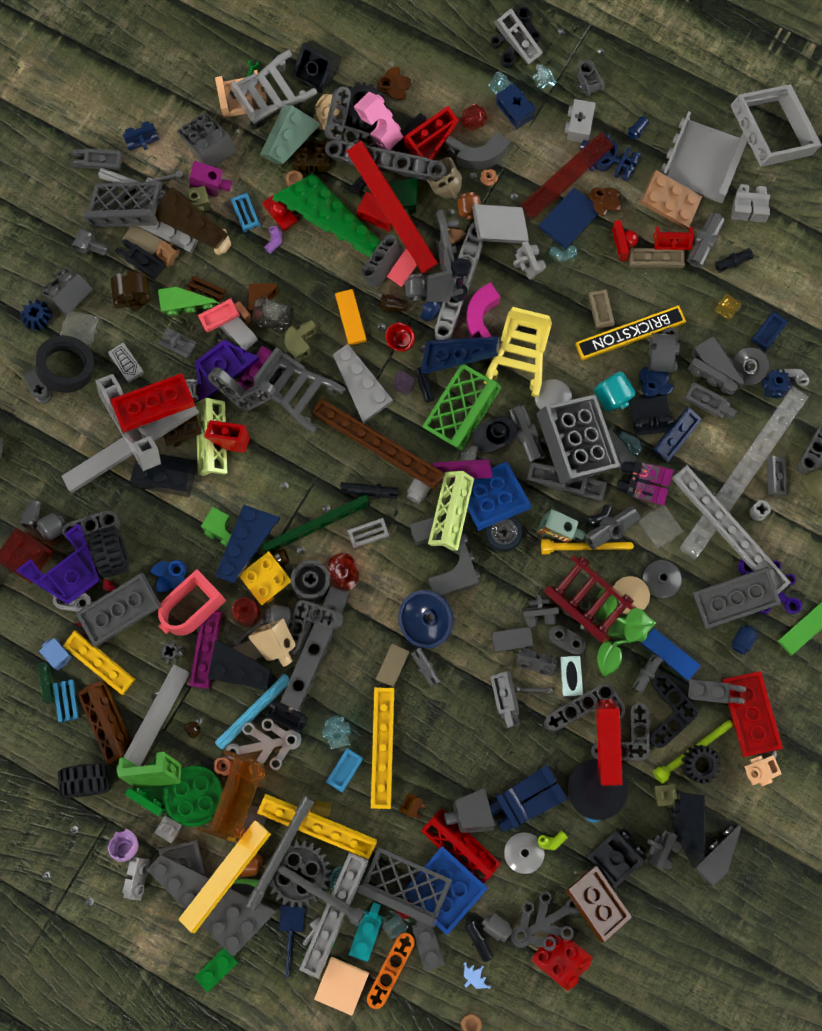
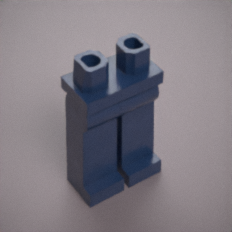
M548 765L505 793L496 796V800L489 804L492 815L502 810L506 818L497 822L502 832L511 828L516 829L522 823L567 800V797L557 783L524 804L522 803L525 799L557 781Z

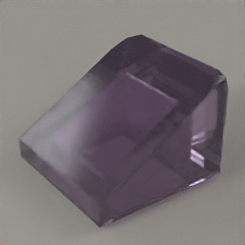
M398 370L393 382V388L405 395H409L415 386V379L402 370Z

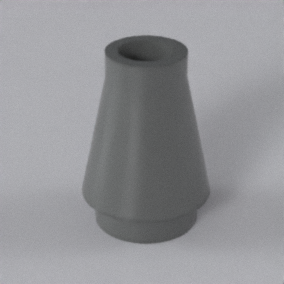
M30 500L29 505L20 517V525L22 527L34 530L37 526L41 507L39 501Z

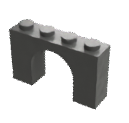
M447 513L441 517V523L446 519ZM434 517L410 524V531L416 546L429 542ZM442 530L437 534L436 540H441ZM465 532L461 534L458 547L459 561L455 568L447 573L428 579L431 591L437 592L443 597L476 587L479 584L478 580L481 579L478 568L474 569L472 564L475 561L472 551L467 550L466 544L468 540Z

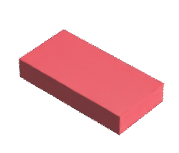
M231 298L198 315L207 333L240 316Z

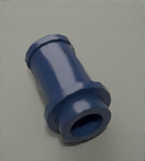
M641 116L633 126L629 127L628 136L633 140L640 138L641 132L649 125L648 119Z

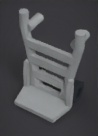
M289 49L273 59L257 75L254 73L237 83L235 80L231 82L229 94L233 99L238 100L251 120L250 126L253 130L265 125L267 122L266 117L282 109L283 106L298 103L304 104L308 99L317 95L316 89L312 88L307 92L302 90L298 96H294L277 70V66L280 71L285 70V60L292 56ZM269 73H271L286 96V100L281 101L266 79ZM259 82L273 104L267 106L255 88ZM248 92L259 106V109L255 110L249 100L246 99Z

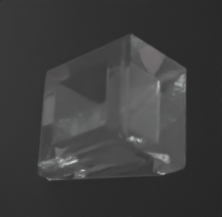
M477 446L464 448L460 461L475 460Z

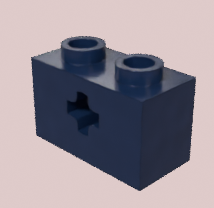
M514 83L496 94V105L516 130L534 119L535 107L533 103L525 98L522 89L517 88Z

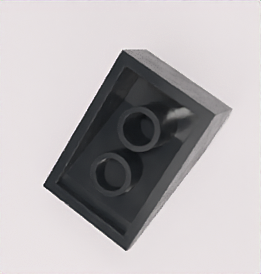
M680 792L678 798L674 799L673 807H670L669 819H673L672 827L691 867L697 868L704 856L705 795Z

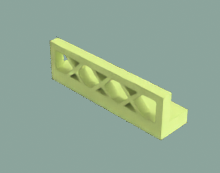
M204 398L196 402V407L200 412L196 416L202 434L197 436L198 475L205 476L210 473L225 475L227 474V450L220 447V450L217 451L214 443L204 437L210 420L226 422L225 401ZM213 405L219 406L218 415L213 411ZM216 458L221 463V469L214 468V460Z
M464 471L445 472L428 542L431 546H445L452 551L458 550L474 478ZM455 477L454 483L449 486L450 479ZM451 495L450 501L445 504L446 498ZM447 513L446 519L441 523V517ZM442 530L441 540H436L437 534Z

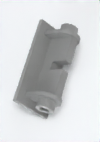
M132 857V860H129L127 875H132V880L125 879L122 891L124 893L123 898L141 901L148 874L147 869L150 864L149 859Z

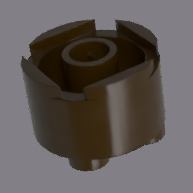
M129 271L127 275L121 276V273L111 278L112 298L115 308H130L133 311L141 309L142 305L150 302L148 278H146L144 273Z

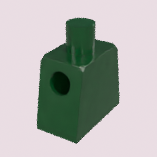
M417 178L387 181L407 214L416 213Z

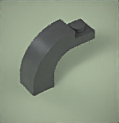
M495 132L487 144L473 148L449 136L445 141V150L449 155L456 156V165L466 169L481 170L499 163L509 152L511 141Z

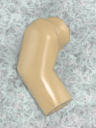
M229 236L225 238L218 249L214 248L215 254L222 255L227 252L231 246Z

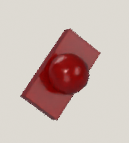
M272 195L262 202V205L284 232L298 223V219L291 210L287 209V205L280 201L277 203L272 200L274 196Z
M616 220L613 223L612 232L619 260L621 262L627 261L629 256L628 248H632L638 243V235L633 230L624 232L621 220Z

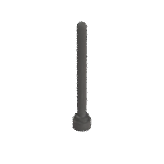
M283 865L278 867L280 874L346 914L347 918L350 919V923L355 926L361 923L366 913L359 907L357 909L355 907L351 908Z

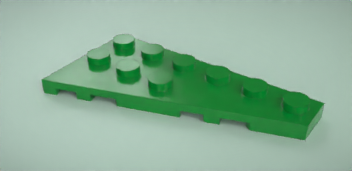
M314 174L273 196L272 200L277 203L279 201L287 205V209L292 212L293 210L303 215L304 219L327 233L331 231L337 235V239L341 241L346 240L352 244L354 249L369 258L381 242Z

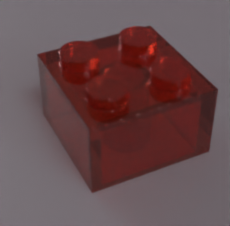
M16 527L0 549V564L32 584V581L19 574L16 570L31 559L41 571L53 554V551Z

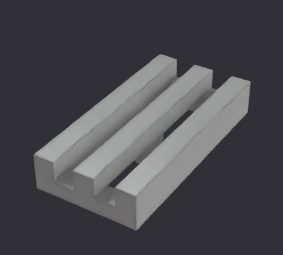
M384 518L347 530L353 549L390 537ZM379 524L382 525V527L353 536V533L374 527ZM384 531V533L355 543L356 540Z

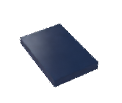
M573 188L539 224L538 228L567 250L599 214L594 210V203L576 188Z

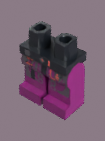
M637 461L623 462L621 471L630 474L629 481L618 479L616 488L625 492L626 495L664 506L668 489L649 483L653 482L669 487L674 470Z

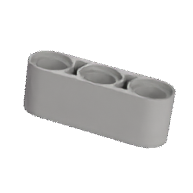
M239 317L220 326L226 335L245 351L258 341L255 334Z

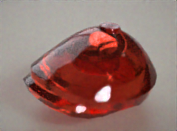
M338 553L329 559L328 571L334 583L345 591L353 589L359 582V572L354 558L347 553Z

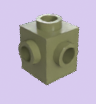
M205 185L191 187L187 191H183L185 198L203 213L212 210Z

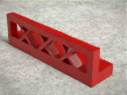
M441 808L421 832L439 849L442 846L447 849L482 883H485L501 863L471 834L460 833L458 823L446 825L444 813L447 812ZM433 825L438 830L439 835H435L428 828ZM445 841H450L454 849H449ZM460 855H465L469 863H464L460 859ZM475 869H479L485 874L483 879L475 873Z

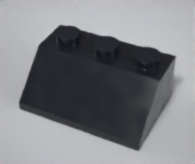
M159 454L161 464L145 471L142 470L137 460L135 461L130 478V483L134 488L190 497L197 460Z

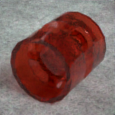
M243 597L233 604L232 614L241 625L245 627L253 626L259 621L260 610L252 599Z

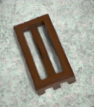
M192 276V281L189 282L188 288L185 290L194 292L192 289H196L218 299L217 301L221 304L226 294L225 289ZM195 283H197V284H199V285H201V286H204V287H206V288H208V289H211V290H213V291H215V292H217V293H220V295H219V294H216V293H214V292H212V291H209V290H207V289H205V288H203V287H200V286L196 285Z

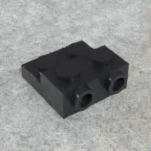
M619 827L587 856L615 888L644 863L647 858L645 856V849L640 844L635 845L630 840L632 838L630 833L624 828L621 830Z

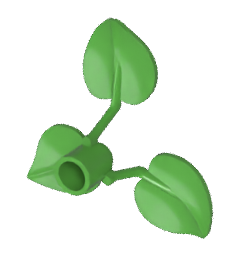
M603 587V589L599 592V594H598V596H597V599H598V598L601 596V594L606 590L604 587ZM611 595L598 610L596 616L601 620H606L619 605L618 599ZM632 609L628 613L626 621L619 617L617 618V621L626 625L624 628L626 639L615 641L613 644L608 641L600 646L597 662L603 676L608 677L621 663L622 653L617 645L645 641L648 632L656 624L642 609Z

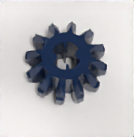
M36 299L33 303L29 300V305H23L24 310L20 311L22 316L20 319L27 329L32 328L36 332L39 327L44 331V325L50 326L48 320H52V310L50 307H47L48 305L44 301L40 302Z

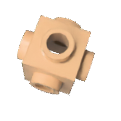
M774 755L764 759L762 756H758L750 760L751 764L744 766L752 786L758 783L761 786H765L773 782L772 778L782 774Z

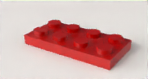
M182 373L110 399L123 433L195 407L194 400Z
M761 671L722 679V683L746 687V691L743 692L730 690V698L738 697L745 699L744 704H728L742 757L745 758L782 750V742Z

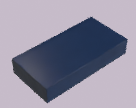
M773 311L753 336L751 342L766 352L788 324V321Z

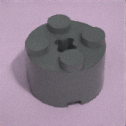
M652 333L648 350L649 359L651 360L648 361V371L676 372L677 361L675 359L676 355H679L680 348L678 335Z
M305 560L292 571L291 585L300 599L317 602L326 598L331 587V577L327 568L319 561ZM310 578H314L315 581L312 585H309L307 582L310 581Z

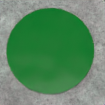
M201 766L181 768L180 784L165 785L163 790V804L166 812L174 821L187 827H197L210 822L218 814L223 803V788L220 780L212 771Z

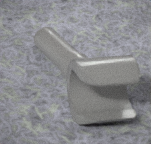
M320 918L315 919L309 924L313 930L303 941L302 944L304 946H307L313 938Z

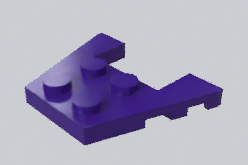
M79 523L64 534L76 551L43 575L31 559L16 570L19 574L68 605L100 581Z

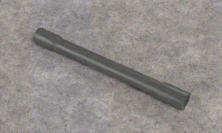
M304 795L299 803L293 819L257 886L253 889L245 904L249 909L256 911L265 890L301 823L314 803L312 798Z

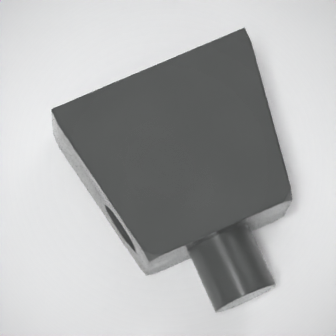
M485 789L455 800L453 805L454 811L444 813L446 825L458 823L460 833L493 831L495 826Z

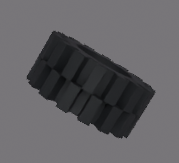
M693 745L694 748L689 747V753L684 752L683 754L686 758L681 759L684 762L681 765V768L684 769L683 773L689 779L698 783L706 784V782H712L711 778H717L714 774L720 773V770L717 769V767H721V763L718 762L720 757L717 756L716 751L703 745ZM699 757H705L707 760L706 768L703 771H697L695 768V763Z

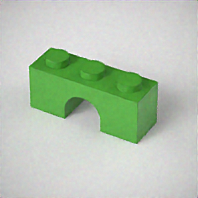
M212 507L201 527L205 531L204 534L211 539L215 537L220 539V543L227 547L232 535L228 533L231 518L229 515Z

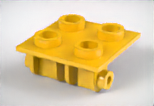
M269 551L239 576L261 606L266 602H271L274 599L273 596L291 583L289 576Z

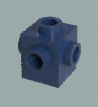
M772 370L762 381L764 397L783 398L791 389V379H788L789 373H784L782 370Z

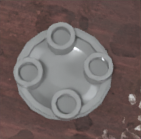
M556 379L542 382L539 397H535V405L541 410L547 405L572 400V393L564 382Z

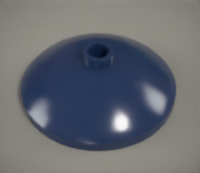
M419 590L408 595L402 602L398 613V622L401 632L410 643L417 647L428 649L441 645L449 638L453 629L454 617L449 603L443 596L431 590ZM429 614H432L433 620L429 618Z

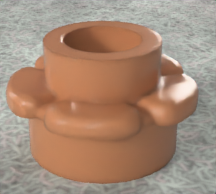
M493 169L481 172L480 181L483 185L490 187L497 182L498 175H496Z
M226 756L217 758L214 762V771L217 774L226 776L233 769V762Z

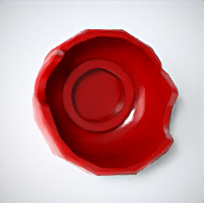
M397 322L390 325L386 330L385 340L387 345L393 350L404 352L410 350L414 345L415 334L411 327Z

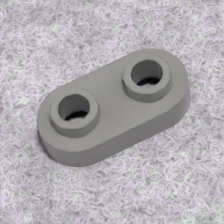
M86 593L69 605L66 603L62 604L60 599L53 596V604L58 609L79 612L93 603L92 598ZM85 600V606L81 607V601Z

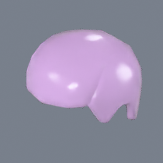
M125 829L123 832H116L108 845L109 855L119 862L130 860L138 851V839L128 829Z

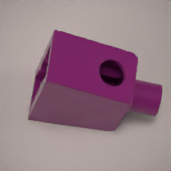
M197 161L193 162L190 174V188L205 185L207 194L217 197L220 189L230 192L232 181L222 179L223 171L221 169Z

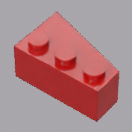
M447 106L405 135L403 144L411 155L434 160L447 138L455 131L459 119L450 107Z

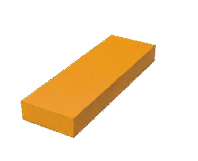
M353 289L335 293L349 346L367 342Z

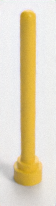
M550 539L541 540L542 554H550L554 550H592L586 542L554 543ZM605 542L594 550H631L634 548V544L632 542Z

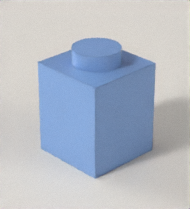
M55 638L44 642L42 649L39 650L50 665L58 671L74 658L60 641Z

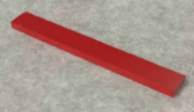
M359 141L346 152L420 271L425 274L439 263L364 143Z

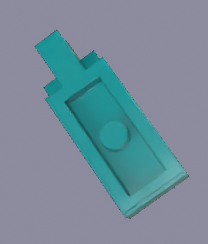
M373 902L370 912L365 910L366 913L358 926L349 952L350 956L369 961L382 923V916L378 915L381 907L380 903Z

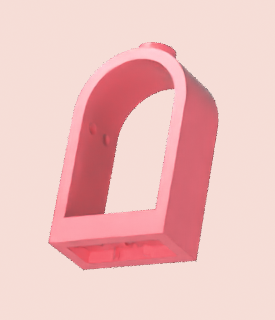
M196 569L161 602L162 607L158 609V617L161 622L159 627L166 634L169 632L178 636L190 634L227 600ZM198 585L210 600L185 623L177 626L169 625L168 617L170 611Z

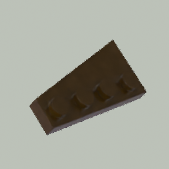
M174 187L168 190L157 205L155 216L159 221L215 249H218L228 236L224 230Z

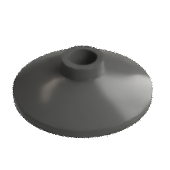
M745 348L737 353L733 360V366L736 371L742 374L744 385H755L766 377L769 370V361L763 351L757 348ZM754 363L755 369L751 370L750 366Z
M654 561L647 566L643 573V581L648 586L650 594L654 597H671L681 586V573L669 561ZM660 575H665L667 580L662 581Z

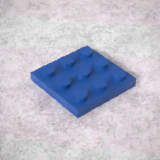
M508 462L492 467V478L474 479L467 510L478 531L531 509V504Z
M442 846L424 868L453 880L436 925L448 935L488 887ZM420 871L415 877L417 885L428 881L423 871ZM439 879L432 882L435 893L444 889L445 881ZM413 881L404 890L413 887ZM429 884L418 888L422 899L433 895ZM416 889L405 893L412 903L419 900ZM431 898L424 901L426 910L434 913L437 906L435 899Z

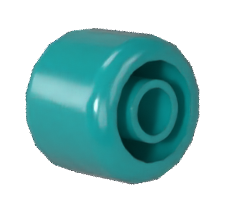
M622 371L616 372L593 388L597 399L608 412L617 408L622 410L629 405L628 401L636 393Z

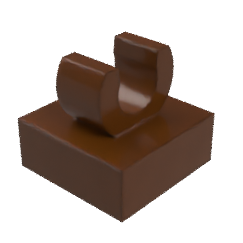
M408 793L399 811L413 819L414 817L421 818L417 811L420 807L426 809V805L422 803L423 800Z

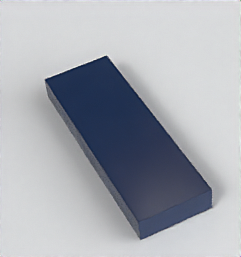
M686 407L652 450L664 462H669L702 419L690 407Z

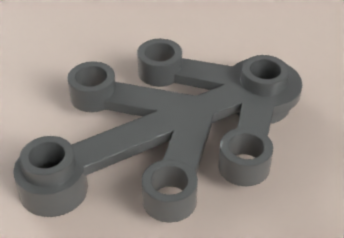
M544 891L539 896L540 907L536 923L529 928L530 915L534 913V905L531 902H525L522 905L523 915L520 927L515 928L511 933V941L518 948H524L531 944L543 947L547 951H553L556 947L555 939L552 937L542 939L533 936L538 932L559 936L566 941L573 938L574 934L571 927L565 926L560 928L552 926V924L567 915L578 916L580 914L577 907L571 908L570 904L573 901L568 899L566 906L546 917L548 905L552 902V896L549 892ZM548 896L549 900L543 901L542 897ZM526 906L532 907V910L529 912L524 909ZM564 931H570L571 935L567 937L563 933ZM519 934H524L525 938L520 940L517 938V936ZM552 941L553 946L547 947L546 942Z

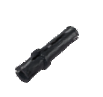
M341 482L340 494L366 495L376 499L381 497L396 500L398 496V487Z

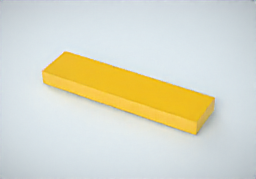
M74 631L63 644L66 650L121 695H124L136 680L100 649L94 647L78 631Z

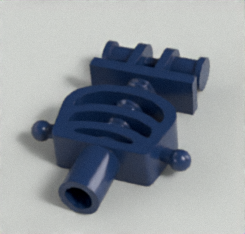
M606 134L605 138L600 137L596 145L583 140L579 149L591 155L588 163L591 165L589 171L597 169L605 172L615 163L618 167L614 177L618 178L620 171H624L621 175L624 181L630 180V175L635 172L633 167H637V161L641 157V154L638 152H633L632 157H628L631 149L628 147L622 158L617 157L618 144L610 140L609 134ZM610 149L614 151L613 155L610 153Z

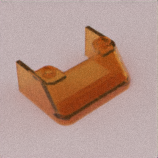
M225 750V755L234 758L210 829L198 826L197 830L226 841L237 842L244 835L245 828L243 826L259 781L263 779L266 769L263 768L264 765L261 762Z

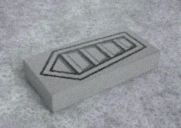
M124 342L108 352L128 383L144 374Z

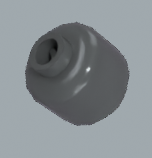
M423 274L409 275L408 279L404 282L406 297L413 298V302L424 301L425 294L427 293L428 279L423 277Z
M49 513L37 521L35 529L41 539L53 541L63 534L62 529L66 523L61 515L57 516L54 513Z
M271 605L270 609H266L265 624L284 619L287 627H289L292 622L293 613H291L288 606Z

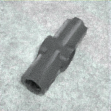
M710 213L687 261L690 265L702 267L725 219L722 215Z
M519 405L509 410V416L516 425V438L519 444L523 446L529 463H535L545 458L538 440V432L535 425L531 423L524 405Z
M630 506L613 518L610 516L605 517L600 522L599 527L584 536L585 542L594 550L611 538L620 539L625 529L640 520L639 513L634 507Z

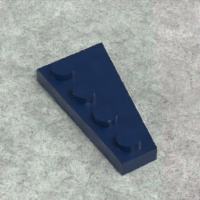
M499 337L427 341L421 371L423 374L496 357L498 356L501 341Z
M243 505L215 577L234 584L249 564L250 559L259 550L265 538L269 536L275 524L279 522L280 517Z

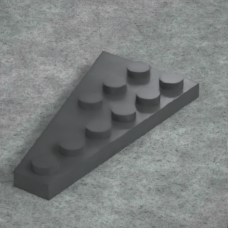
M163 854L147 869L185 909H187L210 879L202 873L194 871ZM229 888L202 923V926L234 957L277 910L262 903L259 904L256 911L251 910L245 906L249 897Z

